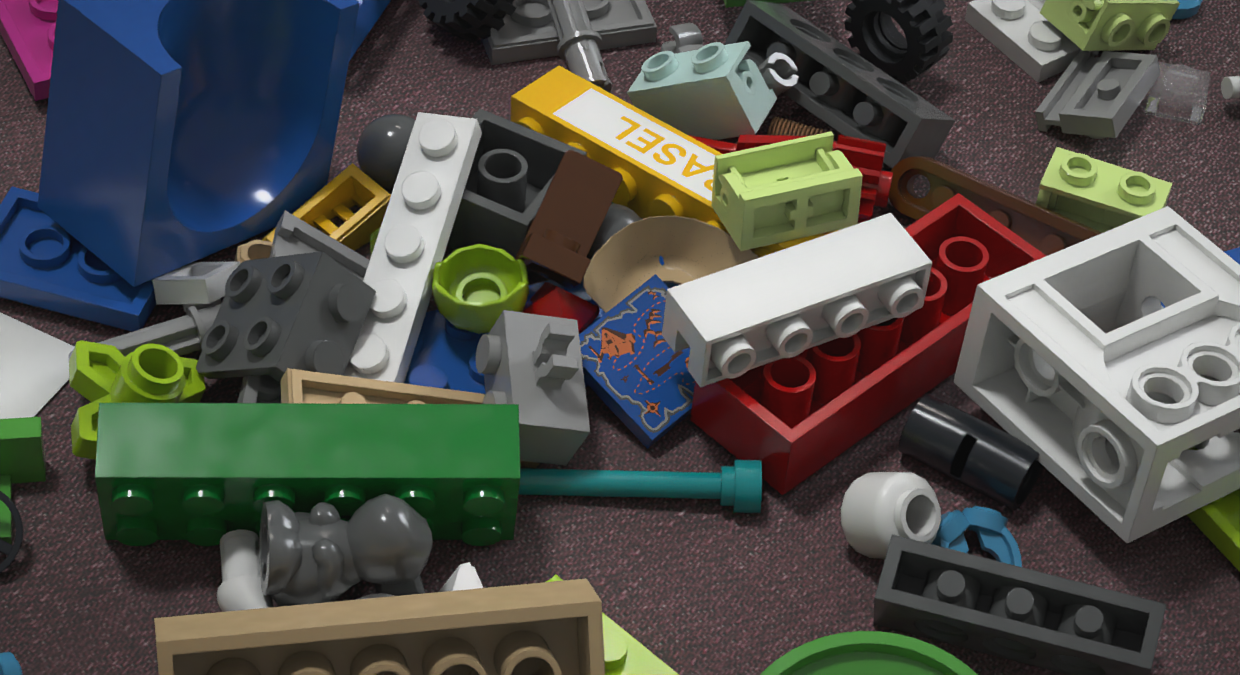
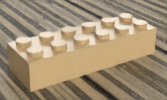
M587 579L154 618L159 675H605L602 601Z

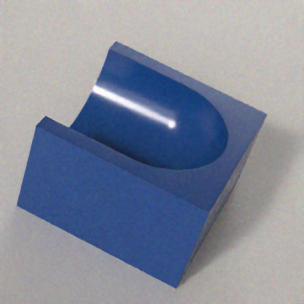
M58 0L37 207L133 287L276 227L285 210L292 214L328 183L359 2L356 0Z

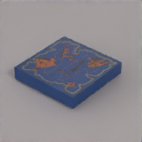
M656 274L579 334L584 382L647 449L691 413L695 379L688 371L690 347L674 352L662 336L666 294L669 288Z

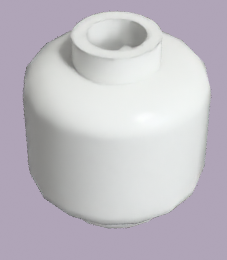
M912 472L866 473L852 482L845 492L841 506V526L846 540L856 552L869 558H886L892 534L932 544L941 522V508L935 491L926 479Z

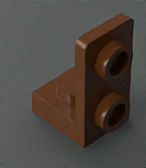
M574 150L566 151L515 260H524L528 270L568 289L579 285L591 262L586 257L622 182L623 177L621 173Z

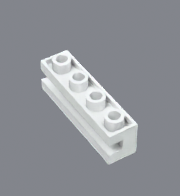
M888 213L667 289L662 336L674 352L690 347L688 371L701 388L726 378L739 377L748 370L782 358L795 357L809 348L837 338L850 337L862 329L893 318L906 317L915 310L923 308L932 261L892 213Z

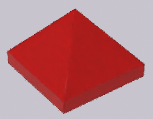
M545 282L525 304L522 313L577 320L580 334L599 315L600 307L558 286Z

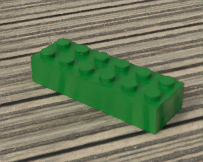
M99 403L95 482L105 540H118L130 546H146L153 544L157 540H187L199 546H215L220 544V539L223 535L235 530L253 531L260 540L263 502L279 500L290 507L294 513H310L311 509L318 503L325 502L336 508L339 512L340 520L349 521L355 511L364 503L383 494L392 495L404 500L424 517L432 532L433 540H462L474 546H488L500 540H514L520 487L519 404Z

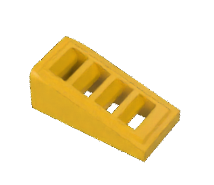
M352 163L293 212L292 215L314 228L318 227L326 235L355 251L378 237L391 194ZM357 205L361 209L354 214L349 208ZM336 216L344 221L339 228L330 221ZM276 227L262 240L273 242Z

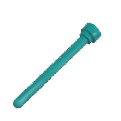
M734 460V466H721L720 473L520 468L519 495L720 499V506H733V513H760L761 460Z

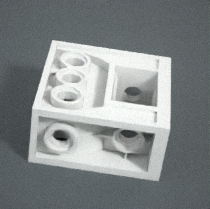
M1169 206L978 284L953 382L1007 433L1038 452L1039 458L1037 460L1121 539L1129 543L1240 489V433L1234 432L1240 429V265ZM1194 446L1198 450H1189V448Z

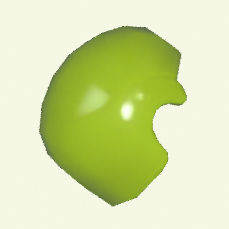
M480 243L456 249L442 262H437L434 266L432 291L438 311L455 328L478 334L490 332L503 310L522 312L529 295V281L524 260H515L512 255L503 249Z

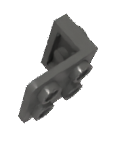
M323 251L246 260L232 272L226 282V294L213 325L203 337L202 352L198 359L196 370L207 379L270 375L278 382H280L287 368L344 375L376 291Z

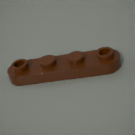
M915 156L905 158L898 162L890 171L893 172L888 197L891 204L902 214L919 220L960 193L1046 256L1101 234V232L930 157ZM919 175L925 176L930 182L929 193L923 198L919 197L913 188L914 181Z

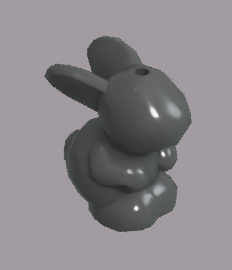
M388 494L368 500L355 511L349 521L340 520L339 512L336 508L325 502L318 503L311 509L310 513H294L290 507L279 500L263 502L259 540L262 592L264 595L271 596L279 606L335 602L348 589L362 580L375 583L376 594L383 593L394 596L423 594L425 589L420 573L427 565L432 550V532L426 519L409 504L398 497Z

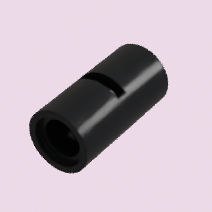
M930 394L923 396L914 407L903 428L898 445V450L901 453L1013 510H1017L1030 494L1043 467L1037 460L1039 453L1026 443Z

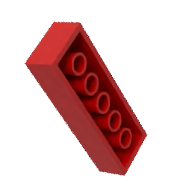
M958 193L905 228L932 261L923 308L915 310L906 317L893 318L862 329L850 337L837 338L809 348L795 357L782 358L748 370L736 378H726L701 388L695 381L690 420L737 459L761 460L762 479L780 494L784 495L955 373L977 285L1041 259L1046 255Z

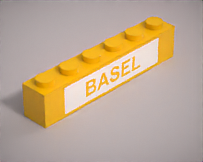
M561 66L555 67L511 96L512 122L585 151L588 158L621 173L623 179L612 201L613 203L630 208L642 219L656 216L694 218L728 233L711 206L714 160L716 155H721L722 153ZM835 231L753 248L751 250L760 258Z

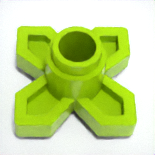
M82 340L77 341L69 359L70 387L91 403L78 408L72 422V453L77 457L96 460L99 403H199L205 391L204 376L196 370L198 360L179 357L173 350L160 344L150 343L141 345L134 352L124 357L115 346Z

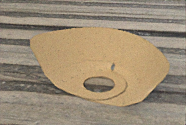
M680 216L648 217L630 223L607 240L591 259L583 277V286L587 294L607 313L655 274L663 282H673L681 285L759 257L751 249L740 251L728 233L700 220ZM660 256L663 257V261H664V265H663V266L660 264V261H659V257H660Z

